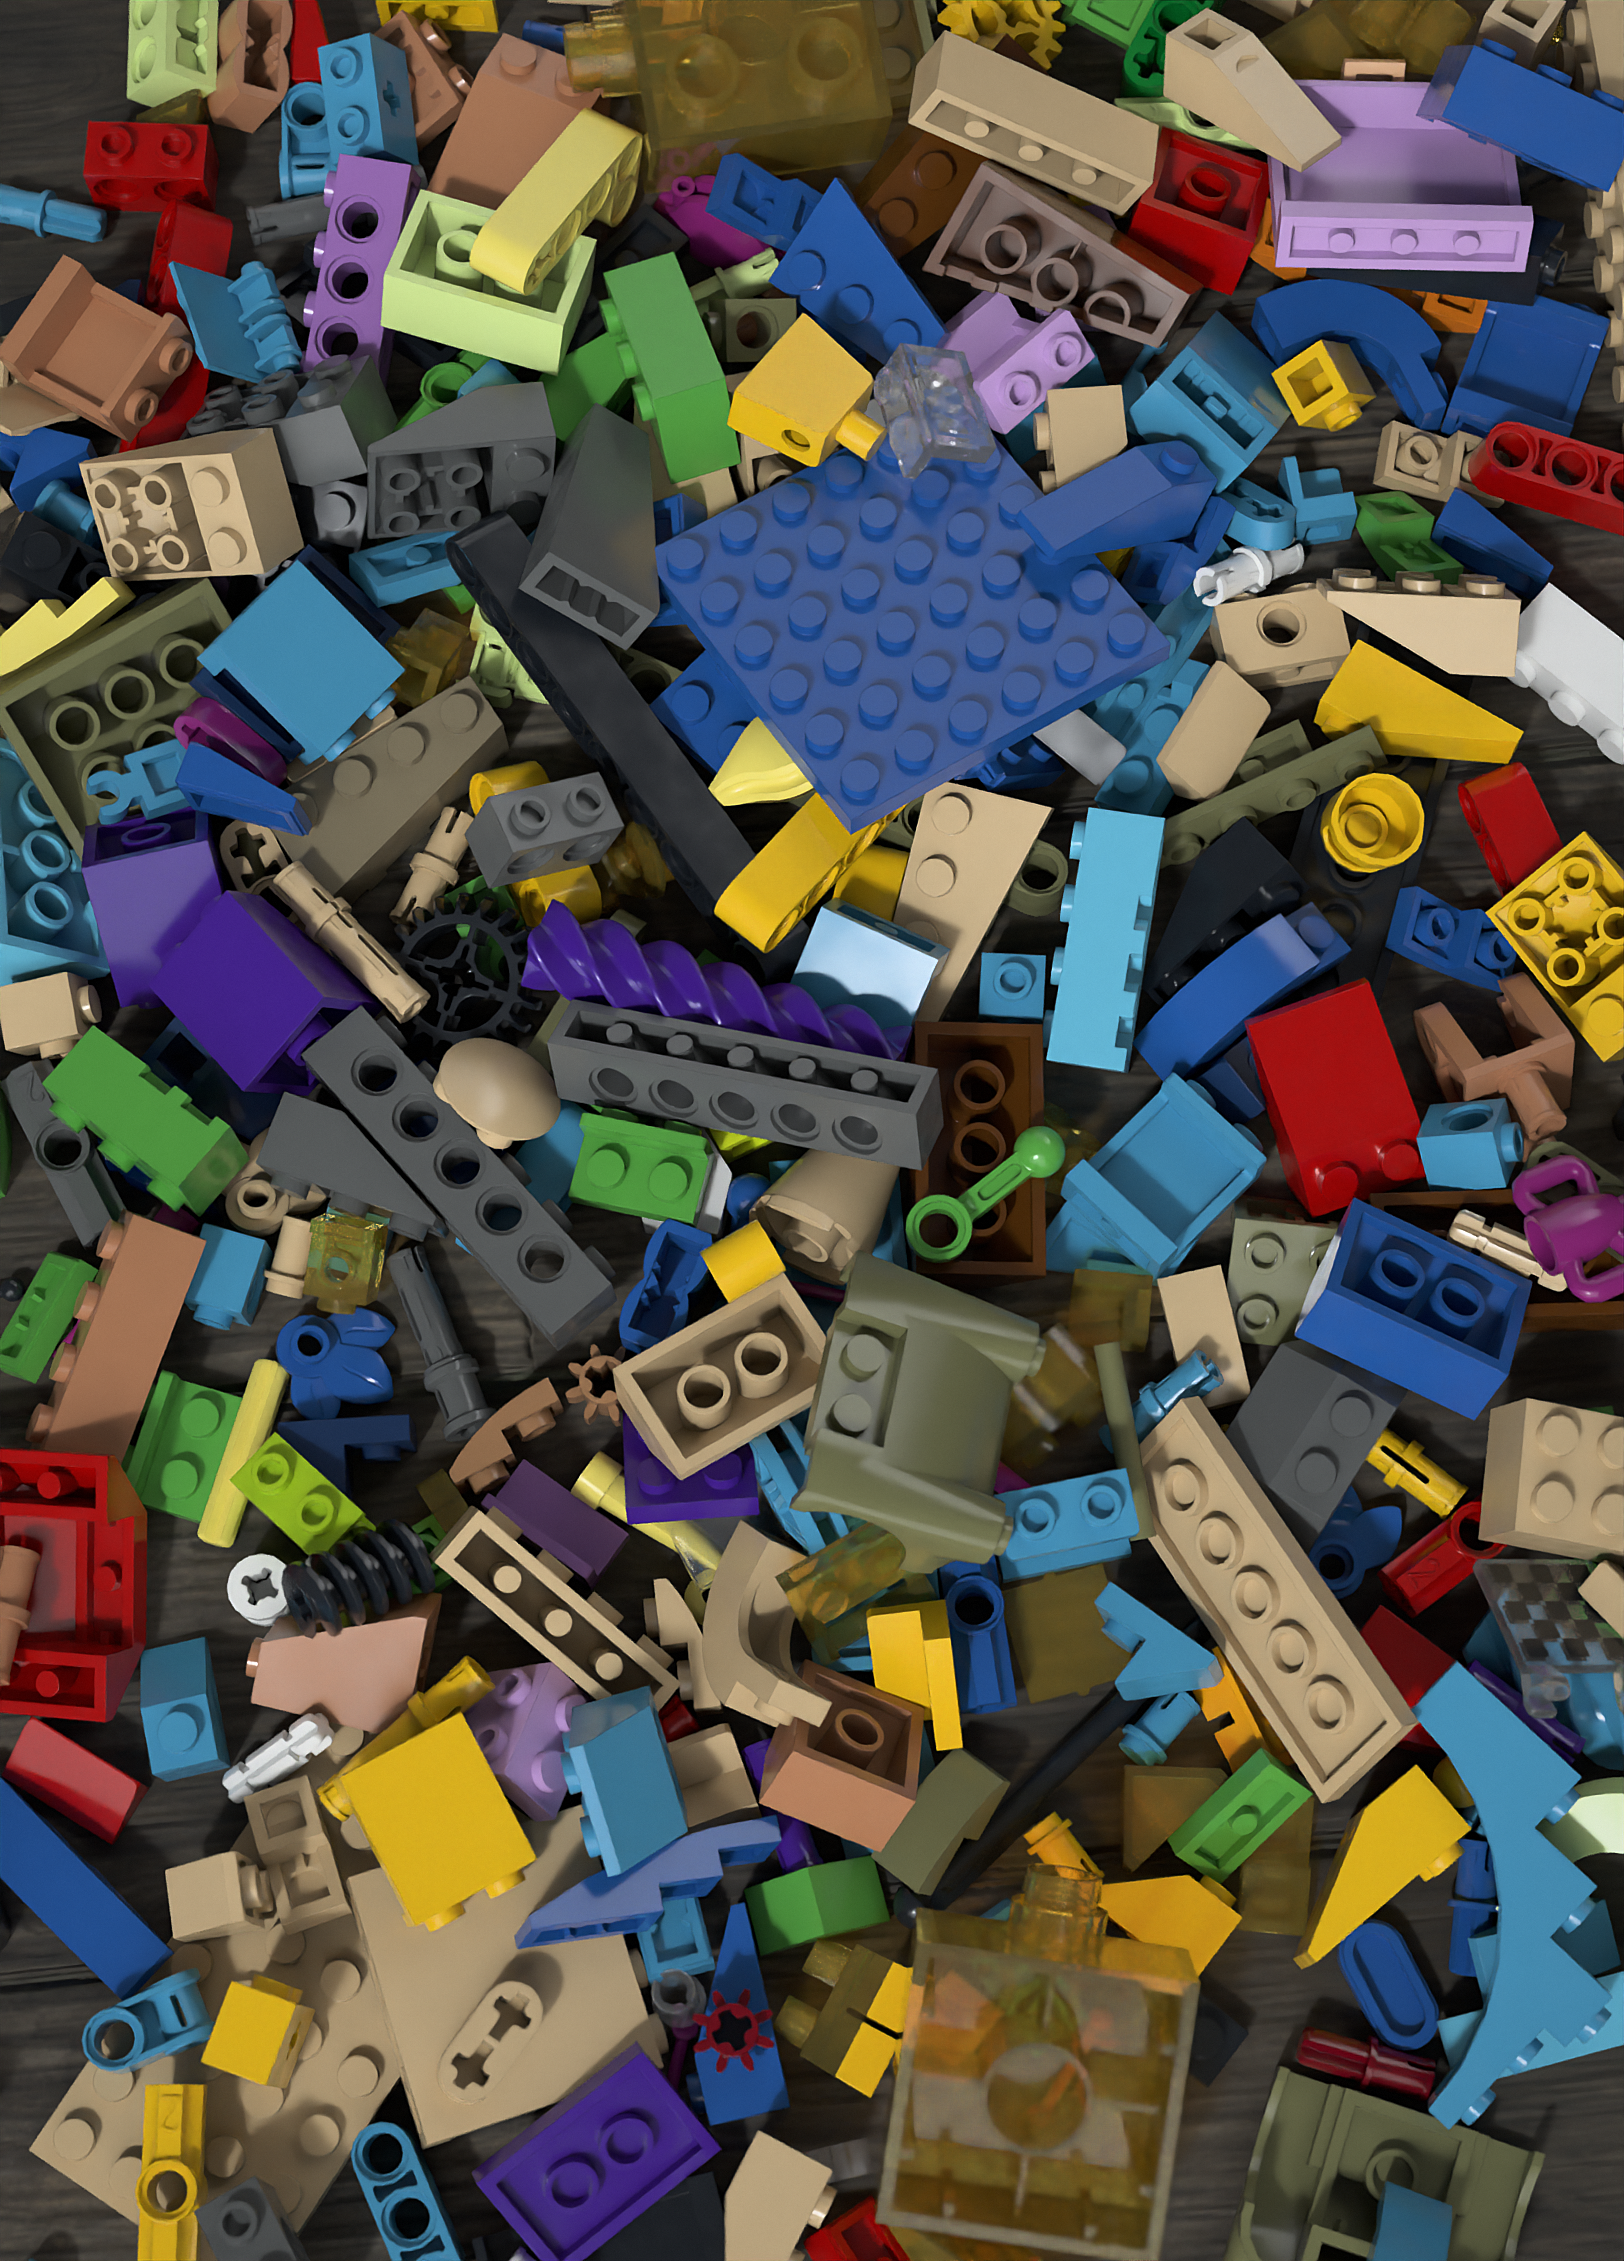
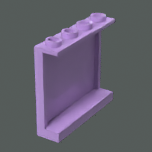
M1294 80L1339 133L1342 140L1339 147L1301 173L1267 154L1275 267L1525 272L1534 219L1532 206L1521 205L1515 155L1488 142L1484 145L1468 138V133L1439 120H1434L1432 123L1416 116L1430 82Z

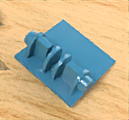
M174 261L168 264L177 288L178 302L185 311L195 340V351L202 361L204 368L257 384L266 376L281 370H292L294 375L299 372V362L302 360L303 355L296 341L290 318L285 315V304L282 300L278 299L280 293L271 269L265 268L264 264L260 261L250 262L242 267V276L233 281Z

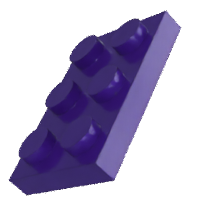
M636 2041L472 2171V2174L479 2188L541 2261H583L719 2152L721 2147L709 2129Z

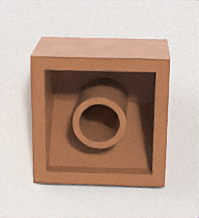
M805 1659L798 1670L797 1676L831 1701L832 1704L820 1727L798 1717H794L790 1726L779 1723L765 1755L759 1803L836 1834L846 1840L881 1852L916 1802L925 1708Z

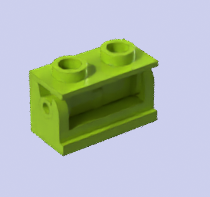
M276 1432L230 1479L266 1517L309 1556L316 1551H326L329 1553L333 1544L340 1540L352 1542L356 1534L362 1530L376 1531L377 1527L365 1517L363 1511Z

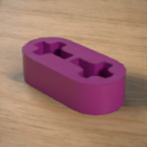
M199 697L175 720V735L186 750L189 743L195 741L209 747L276 787H279L286 780L288 771L282 756L219 702L207 697Z

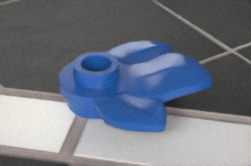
M361 1307L343 1308L327 1319L315 1315H302L287 1322L277 1337L276 1355L279 1363L291 1375V1400L297 1411L307 1420L335 1419L340 1409L341 1401L365 1406L390 1401L394 1392L391 1375L382 1357L375 1351L380 1349L391 1338L395 1331L394 1325L377 1312ZM303 1336H312L319 1341L321 1352L315 1356H306L299 1351L297 1341Z
M1350 1486L1307 1556L1336 1600L1348 1597L1359 1587L1365 1570L1380 1566L1391 1558L1397 1548L1401 1535L1402 1517L1400 1509L1394 1506H1383L1363 1512L1362 1504L1354 1488ZM1326 1557L1337 1559L1342 1566L1341 1577L1337 1579L1324 1577L1319 1570L1320 1560Z

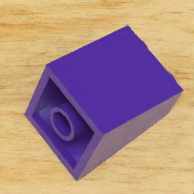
M191 806L149 820H146L144 813L127 816L114 824L104 825L96 823L85 827L81 870L121 1008L138 1005L142 1009H151L165 1005L149 987L148 983L162 968L161 961L164 955L174 945L184 941L200 923V915L204 907L215 897L224 894L226 890H230L220 854V844L213 814L194 810Z
M226 890L224 894L215 897L204 907L200 915V923L184 941L174 945L164 955L161 961L162 968L148 985L242 1091L272 1094L288 1092L294 1095L308 1096L319 1082L311 1074L301 1054L360 1005L373 1019L385 1005L352 972L260 895Z

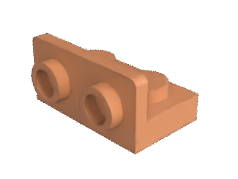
M401 10L373 35L405 51L417 149L419 152L458 119L474 79L461 65H455L447 52L451 47V42L436 22L430 18L422 21Z

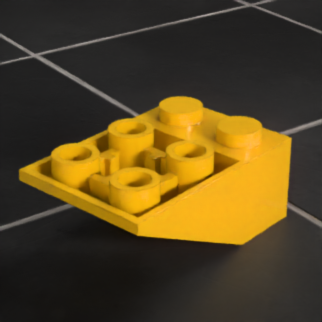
M1583 831L1485 913L1603 1062H1610L1624 1058V871L1587 831Z

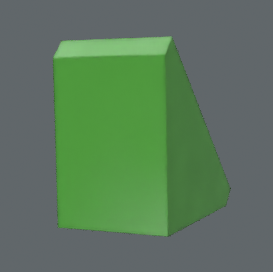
M871 1855L806 1867L744 1889L760 1955H768L889 1922L890 1917L874 1859L870 1857Z

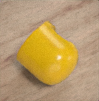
M1372 773L1356 778L1331 797L1321 816L1320 834L1325 850L1337 864L1350 871L1372 873L1398 865L1418 850L1422 841L1425 815L1419 797L1408 783L1393 775Z

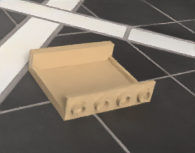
M582 1804L559 1811L555 1820L540 1822L530 1820L520 1823L537 1857V1860L521 1868L526 1880L491 1899L484 1888L461 1901L466 1911L464 1915L432 1932H429L425 1922L416 1927H407L401 1915L404 1913V1910L382 1867L350 1876L346 1881L345 1889L422 2150L447 2142L454 2137L559 2103L636 2041L659 2069L664 2067L660 2055L669 2052L665 2030L657 2013L647 2014L640 1992L641 1988L648 1987L645 1966L636 1947L627 1950L623 1934L523 1949L516 1948L514 1936L529 1915L579 1882L602 1871L599 1861L602 1856L590 1858L584 1842L580 1825V1817L585 1816ZM507 1981L522 1982L532 1987L540 1997L543 2006V2020L534 2037L496 2089L484 2100L473 2104L458 2103L448 2098L441 2090L437 2079L438 2063L444 2051L484 1997L496 1985ZM517 1996L508 2004L497 1999L493 2007L499 2011L500 2017L488 2034L499 2042L505 2032L513 2025L519 2026L524 2030L528 2021L524 2019L521 2013L526 2003ZM481 2043L474 2054L467 2060L456 2055L451 2062L458 2070L457 2077L453 2082L462 2089L471 2082L477 2083L481 2087L484 2086L487 2078L482 2075L480 2068L492 2051Z

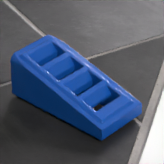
M1455 487L1436 522L1431 540L1465 568L1480 575L1496 576L1497 582L1505 583L1506 588L1530 600H1534L1545 588L1554 566L1474 498L1458 487Z
M195 741L189 743L175 782L194 810L303 837L304 835H309L313 824L297 798L209 747Z

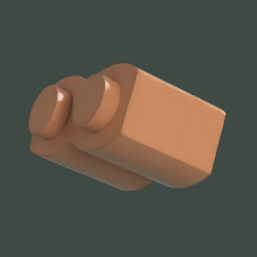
M233 0L218 18L216 90L207 96L209 112L214 123L254 133L285 97L289 84V67L283 48L288 43L292 31V12L288 0Z

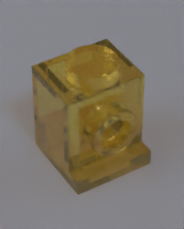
M425 608L411 629L402 625L394 638L390 636L384 648L405 669L390 685L397 693L394 699L417 708L446 690L457 673L470 628Z
M328 1212L311 1219L309 1232H312L302 1294L319 1297L318 1309L337 1314H355L357 1304L366 1306L377 1300L389 1229L387 1228L388 1224L370 1220H359ZM333 1257L342 1258L348 1265V1275L343 1280L335 1278L330 1272Z

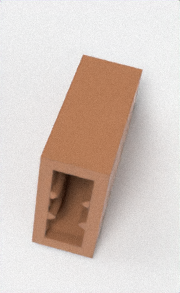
M434 1592L429 1594H412L411 1602L405 1605L400 1604L395 1598H389V1610L384 1615H377L368 1603L365 1602L363 1603L366 1613L365 1623L356 1626L342 1612L340 1617L343 1630L336 1637L330 1636L322 1625L318 1623L316 1624V1636L313 1639L308 1638L298 1627L292 1615L279 1617L264 1639L255 1638L249 1652L246 1676L255 1678L251 1703L303 1716L309 1713L313 1715L321 1713L329 1722L380 1734L409 1708L407 1702L418 1691L424 1693L442 1594Z

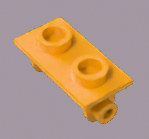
M1219 1646L1213 1648L1212 1650L1220 1664L1224 1677L1215 1687L1192 1691L1207 1721H1212L1229 1711L1235 1721L1234 1724L1214 1733L1233 1774L1261 1747L1287 1766L1295 1763Z

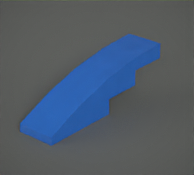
M0 1774V1877L121 2000L125 2001L133 1997L175 1952L105 1877L86 1862L52 1824L37 1813Z
M773 1815L708 1828L675 1839L621 1874L608 1877L606 1869L584 1879L528 1916L514 1936L516 1948L523 1949L648 1931L664 1911L662 1902L707 1896L723 1877L722 1867L764 1862L782 1841L777 1816Z

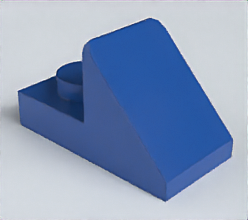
M44 427L34 429L32 433L24 436H10L0 432V470L15 471L10 485V494L20 513H23L25 510L28 512L32 511L43 489L55 479H61L68 483L70 490L84 484L79 463L98 458L91 440Z

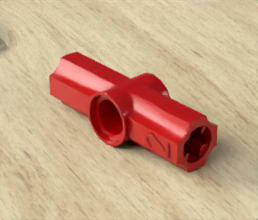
M1483 1492L1469 1503L1457 1509L1444 1522L1377 1572L1383 1585V1591L1394 1605L1404 1611L1411 1619L1415 1618L1509 1546L1485 1541L1484 1550L1476 1551L1468 1548L1459 1536L1460 1523H1469L1479 1529Z

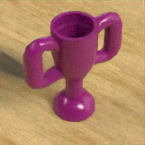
M1558 1155L1522 1171L1512 1183L1513 1201L1526 1216L1524 1219L1525 1236L1530 1250L1541 1268L1551 1276L1563 1273L1572 1294L1586 1303L1604 1302L1624 1293V1263L1591 1278L1585 1277L1583 1263L1596 1258L1609 1247L1624 1257V1194L1615 1197L1613 1194H1601L1594 1173L1587 1162L1574 1155ZM1569 1179H1573L1577 1183V1196L1567 1197L1549 1206L1540 1202L1534 1196Z

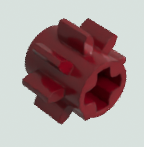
M746 1988L741 1992L737 2004H726L724 1997L716 1990L712 1994L717 2009L711 2016L708 2017L704 2014H693L692 2019L698 2025L706 2027L707 2038L699 2041L693 2049L696 2053H704L712 2048L720 2054L716 2063V2072L723 2074L728 2067L730 2058H741L743 2066L749 2072L755 2070L750 2053L758 2045L765 2049H774L775 2046L771 2039L760 2035L759 2026L770 2020L773 2016L772 2010H762L754 2015L748 2009L751 1991ZM730 2012L739 2021L750 2018L753 2026L744 2034L747 2045L737 2051L729 2042L718 2045L715 2039V2034L723 2029L721 2017Z

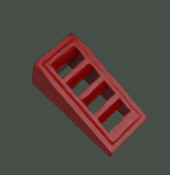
M293 0L290 55L291 86L294 87L305 82L322 85L318 47L329 45L330 43L318 0Z

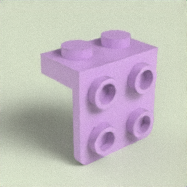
M553 1662L488 1672L487 1674L495 1688L470 1707L463 1716L502 1792L535 1822L555 1820L568 1789L560 1754L565 1753L562 1733L570 1731L572 1707L593 1702V1700Z

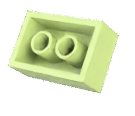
M420 189L384 273L381 326L557 376L591 290L597 239L580 235L530 295L525 296L470 267L469 259L475 239L495 210Z

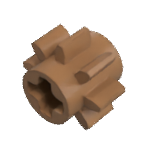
M595 1344L591 1345L590 1354L592 1359L587 1361L584 1366L577 1363H570L568 1366L573 1377L579 1380L580 1386L568 1390L565 1393L569 1403L586 1401L587 1406L584 1410V1419L587 1424H592L598 1414L610 1416L616 1427L621 1426L620 1412L623 1411V1407L618 1401L616 1393L607 1390L601 1398H598L592 1381L594 1379L605 1381L610 1373L613 1374V1368L626 1362V1348L621 1346L614 1356L611 1357L601 1355L598 1347Z

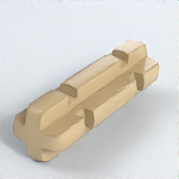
M1466 1209L1460 1210L1456 1214L1448 1231L1447 1242L1471 1252L1472 1248L1481 1252L1479 1257L1528 1279L1530 1274L1538 1276V1284L1554 1291L1560 1292L1567 1287L1563 1273L1551 1276L1541 1268L1532 1254L1524 1234L1496 1222L1493 1227L1485 1225V1217Z

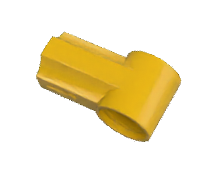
M757 1219L699 1252L729 1304L787 1271Z

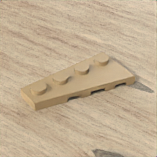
M945 782L925 793L893 923L951 950L941 973L931 983L916 1021H942L970 968L971 961L984 937L989 933L1002 903L1014 881L1017 880L1034 843L1042 828H1045L1055 808L951 782Z

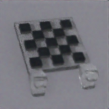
M1477 1559L1472 1569L1521 1674L1523 1701L1528 1714L1534 1718H1554L1556 1716L1557 1709L1552 1701L1566 1700L1571 1691L1569 1682L1563 1675L1564 1673H1613L1616 1703L1620 1712L1624 1715V1639L1578 1592L1579 1588L1595 1570L1592 1561L1584 1559Z

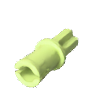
M771 247L724 271L719 266L714 269L715 276L689 288L701 320L704 312H709V299H751L774 287L768 280L779 265V262L775 258Z

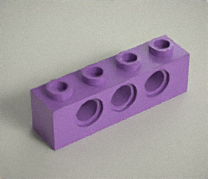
M339 154L337 171L330 170L328 172L324 187V205L330 208L327 231L320 230L315 241L314 265L320 268L317 291H309L305 301L304 326L310 328L307 351H301L303 357L299 362L300 370L295 375L312 371L318 363L332 357L331 346L335 338L345 332H354L358 336V346L356 351L348 357L349 360L371 354L386 390L396 330L381 326L383 280L386 268L419 194L421 178L412 165ZM367 212L378 215V226L373 234L360 239L352 237L351 227L359 215ZM356 272L366 273L368 275V286L365 292L354 299L343 298L341 287L346 277Z

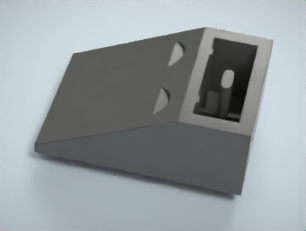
M341 354L321 361L312 371L294 375L292 370H281L266 376L257 386L239 390L237 385L231 384L213 390L203 398L204 404L197 414L186 423L187 428L179 440L221 431L272 428L286 481L314 487L367 473L368 446L390 435L398 419L371 354L349 360L347 355Z
M543 382L480 387L369 445L367 449L368 539L462 531L497 510L506 512L517 525L539 523L553 481L556 433Z

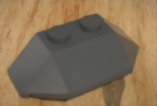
M1298 1340L1280 1344L1226 1431L1225 1436L1308 1556L1410 1390L1307 1341Z

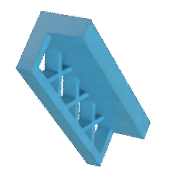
M1223 538L1205 566H1211L1226 560L1229 555L1233 554ZM1192 581L1167 606L1148 603L1146 607L1142 608L1144 613L1171 643L1169 659L1079 709L1121 744L1126 746L1152 700L1157 698V693L1163 687L1168 688L1172 680L1211 624L1214 606L1205 605L1202 603L1204 597L1217 592V590H1211L1197 597Z

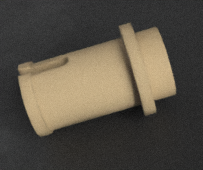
M283 1214V1224L271 1270L264 1269L262 1275L268 1278L265 1290L292 1298L303 1299L305 1289L313 1288L314 1282L308 1280L320 1232L323 1231L324 1225Z

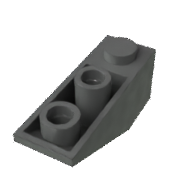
M284 1092L256 1160V1164L273 1177L270 1183L271 1187L306 1200L309 1191L331 1198L328 1205L331 1209L355 1219L365 1220L368 1211L389 1218L390 1221L387 1228L414 1240L424 1241L427 1232L447 1239L450 1231L449 1228L344 1112Z

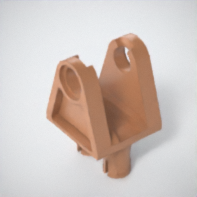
M1518 972L1497 980L1504 995L1496 998L1503 1020L1517 1049L1515 1052L1499 1058L1492 1055L1483 1059L1441 1002L1415 1010L1413 1012V1022L1419 1044L1445 1103L1506 1098L1511 1122H1518L1522 1128L1524 1137V1156L1522 1160L1525 1164L1531 1152L1539 1145L1550 1141L1557 1142L1554 1135L1560 1132L1567 1123L1565 1120L1567 1119L1566 1115L1561 1110L1570 1107L1575 1040L1524 972Z

